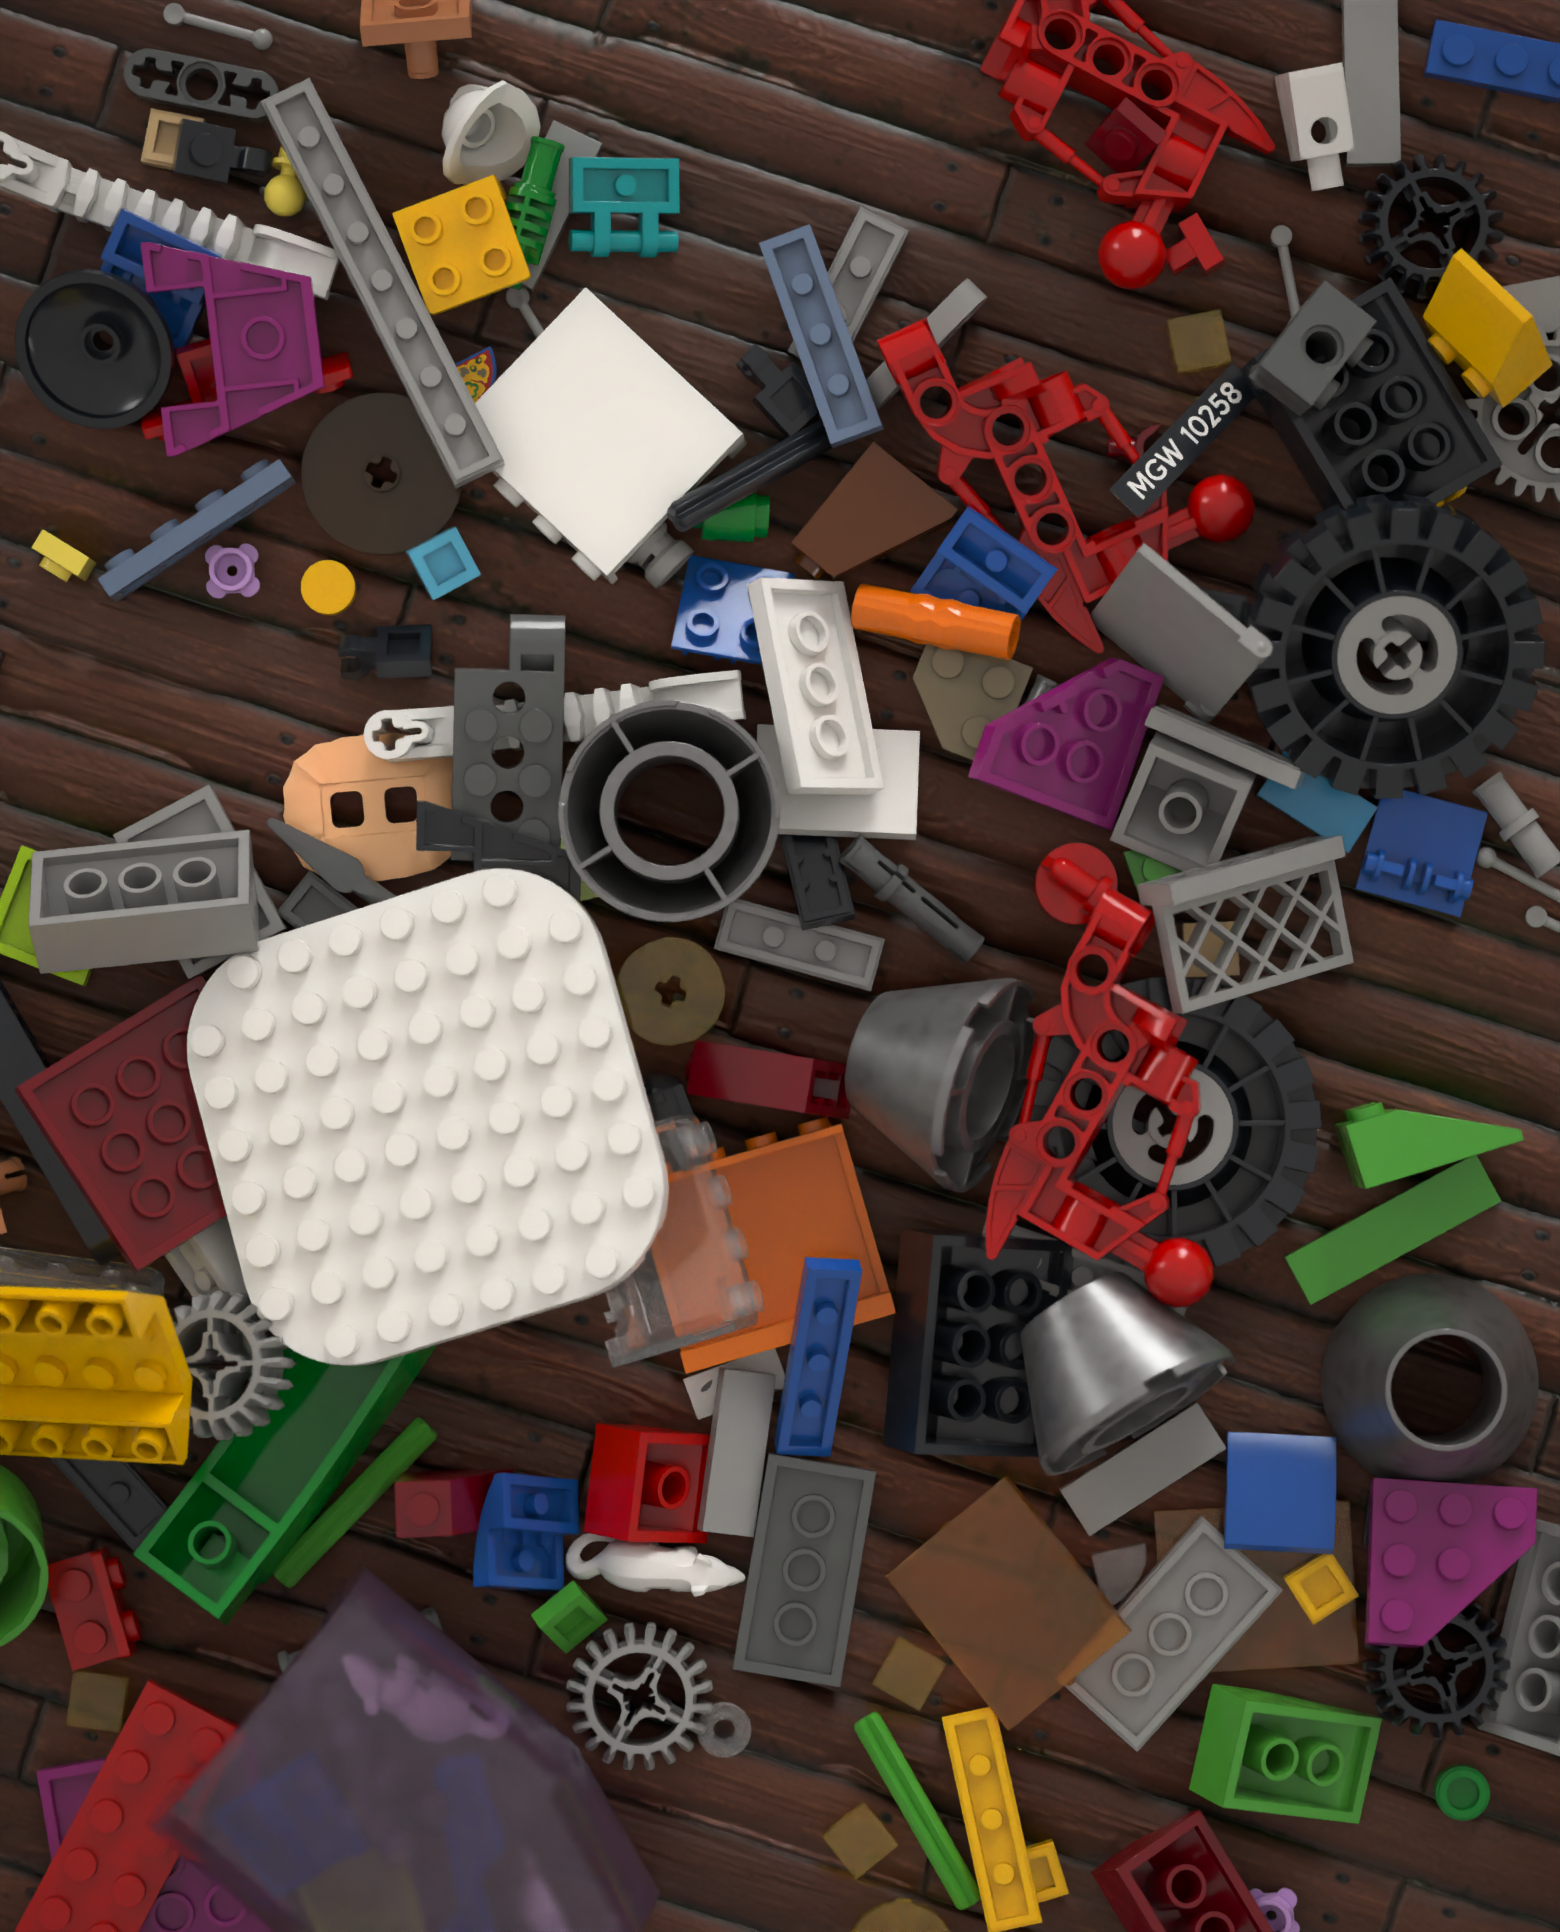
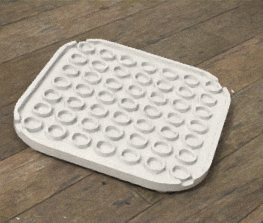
M487 869L468 873L258 941V952L234 954L215 971L202 989L195 1003L187 1034V1060L193 1088L249 1298L252 1304L258 1307L256 1313L260 1319L267 1318L272 1322L273 1325L269 1328L274 1336H279L281 1342L283 1338V1344L295 1352L310 1359L336 1365L358 1366L382 1362L599 1295L629 1277L645 1260L646 1257L644 1256L652 1245L658 1230L662 1229L666 1216L669 1186L665 1159L601 933L590 914L580 902L558 885L538 875L514 869Z

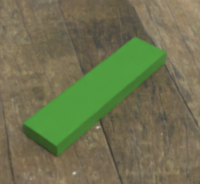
M1477 1155L1461 1159L1288 1253L1283 1258L1307 1302L1312 1305L1501 1202V1199Z

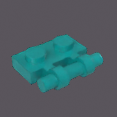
M569 158V214H590L589 230L569 231L568 245L570 251L589 252L591 257H608L610 252H637L640 258H656L658 252L678 251V232L659 230L658 214L675 215L680 213L679 158ZM611 214H638L637 230H611Z

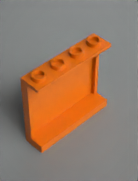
M823 1117L797 1125L799 1136L778 1141L776 1131L744 1140L747 1151L726 1156L724 1146L692 1155L695 1166L674 1171L672 1162L665 1163L669 1186L668 1205L662 1229L658 1230L651 1249L680 1346V1355L686 1374L790 1344L805 1257L854 1259L860 1261L862 1276L853 1326L896 1313L842 1124L831 1126L829 1118Z

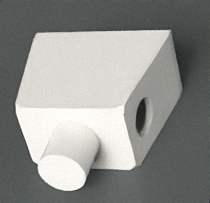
M1342 62L1274 76L1291 161L1307 160L1312 191L1343 186L1339 153L1354 150V141ZM1316 120L1320 121L1326 130L1325 139L1321 143L1314 141L1311 135V127Z

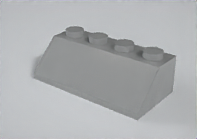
M250 830L33 852L29 930L40 974L258 952L259 912Z
M1536 1519V1543L1519 1558L1500 1637L1506 1639L1507 1647L1496 1652L1495 1657L1506 1658L1511 1662L1509 1670L1494 1671L1493 1677L1504 1680L1508 1687L1505 1692L1490 1688L1487 1695L1492 1697L1499 1704V1707L1496 1711H1492L1483 1705L1481 1716L1484 1723L1477 1729L1560 1756V1524Z

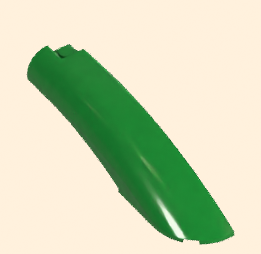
M437 1345L382 1362L358 1366L320 1362L305 1357L289 1347L283 1350L285 1358H292L297 1363L290 1369H284L283 1378L291 1381L294 1386L289 1390L279 1389L277 1393L285 1407H282L280 1410L268 1409L271 1423H268L266 1426L253 1425V1434L247 1437H239L234 1434L231 1440H220L133 1555L226 1626L259 1582L263 1585L267 1582L380 1430Z

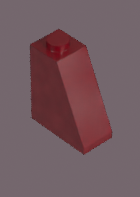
M695 1040L694 1051L689 1055L686 1063L687 1094L800 1113L849 1119L851 1104L848 1102L845 1092L846 1064Z
M513 1468L404 1472L395 1481L396 1537L455 1536L478 1531L483 1505L494 1475L497 1473L513 1474Z

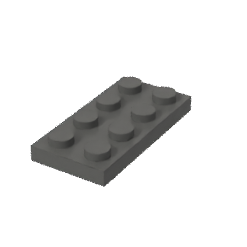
M769 1452L733 1670L840 1687L876 1470L790 1455H777V1453Z

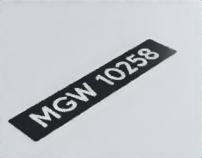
M1231 364L1110 488V491L1137 517H1140L1256 397L1240 369L1235 364Z

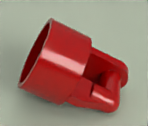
M1069 843L1054 849L1041 861L1034 876L1033 888L1039 907L1049 918L1060 924L1080 926L1088 923L1095 907L1108 888L1117 891L1118 881L1112 862L1101 850L1084 843Z

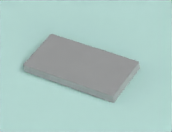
M1200 1515L1055 1677L1138 1752L1280 1595L1283 1589L1239 1549H1224V1535Z

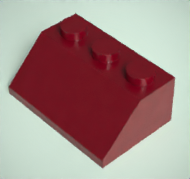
M1195 1810L1132 1842L1091 1871L1127 1932H1274L1200 1810Z

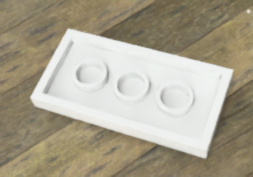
M759 578L747 584L787 793L871 795L884 789L844 582Z

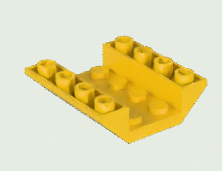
M0 1286V1455L184 1464L188 1453L192 1376L164 1296L125 1291Z

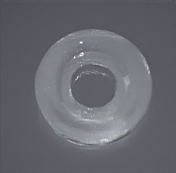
M719 1702L713 1704L711 1713L700 1716L699 1720L704 1722L706 1730L703 1734L697 1733L700 1744L708 1753L716 1757H732L743 1751L749 1743L751 1722L746 1712L738 1705L729 1702ZM723 1719L731 1721L735 1727L734 1734L726 1739L718 1737L714 1732V1725Z

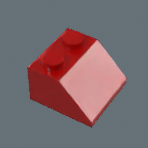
M596 1423L583 1532L628 1542L707 1543L708 1532L697 1530L710 1434L641 1425Z

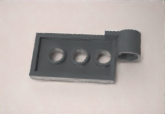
M510 614L509 669L454 668L452 810L560 848L561 833L558 807L562 787L565 615ZM514 682L524 690V703L514 712L501 711L493 702V693L501 683ZM505 736L518 739L524 747L522 759L516 765L510 767L499 765L492 757L494 743ZM502 791L516 793L523 802L521 813L510 821L496 818L490 808L494 796ZM451 851V860L473 861V852Z

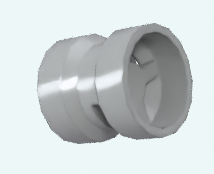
M663 522L627 561L629 563H638L645 570V579L657 590L687 562L694 551L683 540H675L668 534L667 524Z

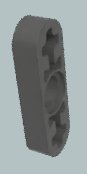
M151 48L134 52L124 66L125 82L131 92L140 100L250 123L268 121L261 102L258 103L256 110H250L245 98L230 95L231 105H223L228 95L227 77H235L232 84L236 90L250 92L253 90L255 83L262 84V90L268 96L280 92L274 79L261 70ZM149 62H155L159 73L175 77L174 67L181 66L182 69L177 77L178 95H170L173 89L170 82L153 80L150 88H144L142 80L136 76L137 70H147ZM202 71L213 74L218 81L216 93L207 100L192 98L187 90L190 78Z

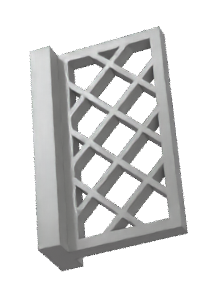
M1342 835L1308 836L1137 884L1140 904L1153 907L1173 1014H1184L1354 963L1335 865V859L1346 857ZM1318 873L1322 893L1314 906L1300 894L1309 875ZM1292 880L1289 886L1285 883ZM1269 886L1284 896L1273 919L1258 908L1260 900ZM1249 892L1247 898L1241 895ZM1227 898L1241 909L1230 931L1214 920L1224 899ZM1206 905L1204 910L1199 908V906ZM1294 906L1309 916V920L1299 939L1284 928ZM1185 911L1198 921L1187 944L1177 937L1173 914ZM1252 918L1267 929L1257 951L1241 940ZM1320 926L1330 933L1333 955L1321 957L1310 948ZM1209 930L1224 941L1214 964L1198 953ZM1278 938L1294 949L1283 970L1278 969L1268 961ZM1235 951L1251 962L1242 982L1239 983L1225 974ZM1193 963L1208 974L1199 994L1189 997L1185 977ZM1262 971L1266 973V975L1260 976ZM1219 984L1223 986V988L1217 989Z

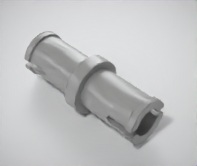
M1500 771L1472 793L1478 797L1502 829L1498 833L1504 842L1507 840L1511 841L1535 873L1534 876L1538 879L1560 863V852L1537 823L1536 819L1540 817L1534 808L1528 811Z

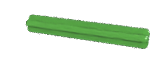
M420 1417L415 1418L300 1537L274 1571L273 1575L284 1586L288 1588L293 1587L436 1440V1431L424 1419Z
M872 1712L860 1718L854 1724L856 1734L954 1905L959 1910L969 1908L981 1899L978 1884L881 1715L878 1712Z

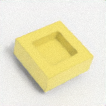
M43 529L31 547L44 556L39 566L65 582L69 580L72 574L86 581L96 565V562Z

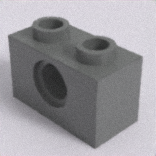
M1324 280L1312 292L1248 377L1299 417L1312 405L1321 410L1341 385L1334 379V376L1346 362L1353 368L1372 345L1373 341L1366 335L1377 321ZM1306 341H1316L1324 346L1328 355L1327 363L1319 364L1308 357L1305 349Z

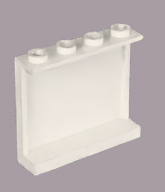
M586 287L475 403L504 460V466L492 471L499 478L493 486L514 507L517 508L524 501L536 512L538 516L532 523L555 545L561 538L569 543L577 551L571 560L593 581L602 574L612 585L618 580L615 572L668 518L667 509L671 503L695 490L727 455L733 459L747 444L743 433Z

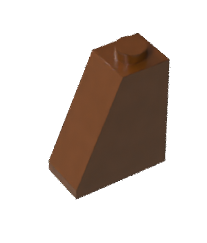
M873 441L791 542V549L798 554L793 562L814 580H819L824 575L831 581H837L949 525L956 517L958 509Z

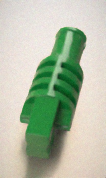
M532 136L521 181L515 182L514 187H510L506 207L527 265L533 264L538 266L557 202L555 199L556 194L551 192L565 146L550 139ZM523 282L508 288L521 290Z

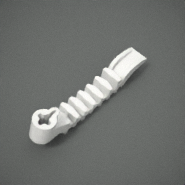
M0 131V151L3 149L9 160L17 165L0 164L1 191L22 197L49 209V211L55 213L61 211L73 215L78 221L83 223L88 221L103 226L109 232H112L121 209L125 208L221 254L223 259L310 276L313 282L314 296L328 300L329 290L340 263L334 249L270 226L255 224L253 229L248 228L237 216L230 214L223 220L218 218L211 209L203 207L200 212L190 209L182 200L175 198L173 202L161 199L155 191L146 189L143 193L130 188L124 180L117 178L115 182L103 179L98 171L90 168L87 172L73 168L69 160L55 156Z
M721 671L657 679L648 682L649 687L642 688L631 683L621 684L619 691L610 692V690L605 688L594 689V694L565 693L563 742L582 743L598 725L609 717L629 707L650 701L677 700L694 703L721 712L734 721L746 720L741 671ZM515 699L505 700V705H496V707L504 712H514L524 702L519 703ZM454 706L383 710L377 712L365 725V744L375 756L392 763L453 758ZM390 723H393L394 727L401 731L410 733L421 732L420 734L408 735L396 740L394 750L389 745L380 742V735L389 732ZM505 736L494 743L492 754H495L496 750L513 749L520 751L524 750V747L518 739Z

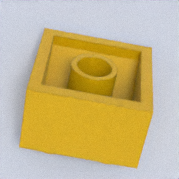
M1462 248L1452 256L1423 315V319L1431 334L1427 341L1444 364L1449 365L1454 360L1465 371L1461 374L1463 380L1479 398L1484 399L1489 394L1504 408L1553 364L1533 316Z

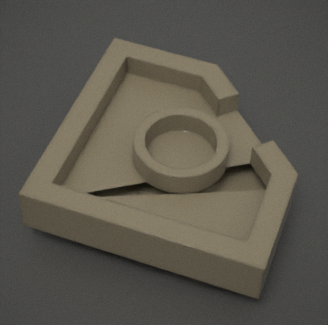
M926 644L912 681L923 702L942 750L973 762L985 725L1018 708L1033 668L1012 659L1005 660L961 650H946Z

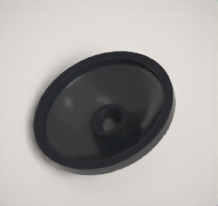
M92 269L73 270L59 274L42 284L29 297L18 317L15 330V352L23 378L43 405L69 422L96 429L122 427L145 416L156 406L168 389L175 362L173 339L168 324L151 298L139 287L120 276ZM100 331H106L112 336V345L105 343L101 339Z

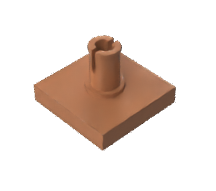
M361 0L360 32L362 47L404 43L408 76L413 79L435 77L439 74L436 41L472 38V0Z

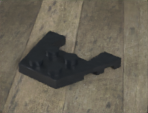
M417 800L416 851L473 852V872L487 869H514L529 872L553 882L580 902L581 877L573 867L565 849L426 800Z

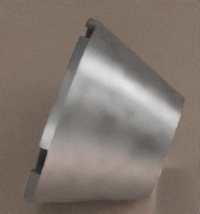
M660 700L638 704L616 713L598 725L584 739L566 769L561 787L558 817L560 833L567 855L576 872L595 894L618 910L632 916L659 922H678L714 913L735 901L751 887L765 868L774 849L780 823V801L776 779L770 763L762 749L745 729L734 720L712 708L677 700ZM663 764L686 765L706 775L719 790L725 807L721 832L711 848L699 858L677 866L656 865L635 855L625 845L618 824L619 805L627 787L644 771Z
M1002 978L889 991L880 994L870 1004L858 1025L846 1064L845 1092L848 1102L946 1189L958 1193L966 1192L981 1182L993 1167L992 1163L985 1161L997 1140L1007 1143L1010 1129L1017 1122L1028 1081L1026 1073L1035 1036L1033 1029L1034 1018L1029 1017L1027 1001L1034 1002L1036 999L1033 990L1023 981L1014 978Z
M1123 1272L1106 1275L1082 1286L1036 1316L1025 1326L1020 1334L1040 1465L1049 1476L1066 1473L1107 1454L1104 1450L1105 1447L1129 1435L1132 1440L1140 1437L1184 1409L1212 1388L1228 1373L1222 1363L1227 1360L1232 1365L1236 1361L1227 1347L1172 1307L1161 1304L1147 1289Z
M1434 1273L1399 1277L1375 1287L1359 1298L1358 1302L1345 1314L1338 1326L1336 1325L1325 1349L1321 1368V1395L1326 1417L1334 1435L1345 1451L1371 1474L1378 1478L1470 1484L1485 1477L1503 1464L1519 1446L1529 1429L1534 1416L1539 1389L1535 1353L1525 1329L1514 1313L1499 1298L1479 1285L1462 1278ZM1435 1335H1457L1471 1347L1480 1363L1483 1376L1480 1401L1470 1418L1461 1426L1448 1433L1435 1436L1413 1434L1401 1423L1393 1407L1391 1381L1395 1367L1403 1354L1417 1342Z

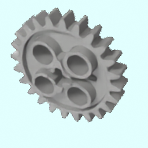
M1543 326L1537 328L1553 364L1552 366L1556 369L1558 378L1555 387L1550 392L1542 391L1532 383L1508 404L1519 408L1523 413L1524 426L1517 435H1509L1500 428L1498 414L1502 407L1489 394L1484 399L1477 396L1476 399H1468L1465 402L1469 409L1474 412L1476 421L1502 462V465L1496 468L1497 472L1493 478L1492 485L1499 486L1508 478L1513 480L1511 496L1519 497L1527 486L1531 487V496L1534 503L1541 502L1546 489H1550L1553 499L1556 503H1559L1560 467L1552 468L1545 464L1541 457V447L1548 438L1560 440V423L1559 425L1553 423L1545 426L1524 455L1518 452V446L1543 417L1542 412L1538 409L1539 405L1544 407L1550 405L1560 396V327L1555 331L1553 339L1548 340ZM1560 407L1557 409V411H1556V413H1555V416H1556L1557 419H1559V420H1560Z

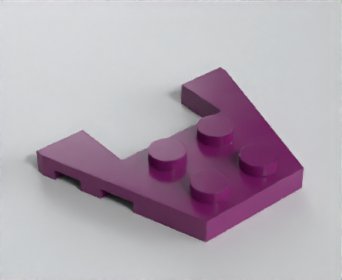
M151 242L141 243L146 292L148 294L204 288L216 381L217 401L161 407L167 457L179 456L325 387L313 282L310 276L237 262Z

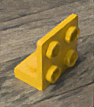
M495 175L392 213L425 306L431 315H437L527 281L531 277L506 207L507 196L504 187Z

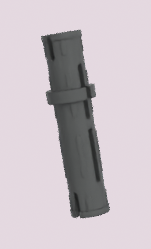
M861 834L847 846L839 857L838 862L845 865L874 890L873 896L881 903L887 900L921 930L948 950L962 965L971 959L984 942L985 938L981 934H978L943 903L907 875L909 869L901 862L895 865L865 840Z

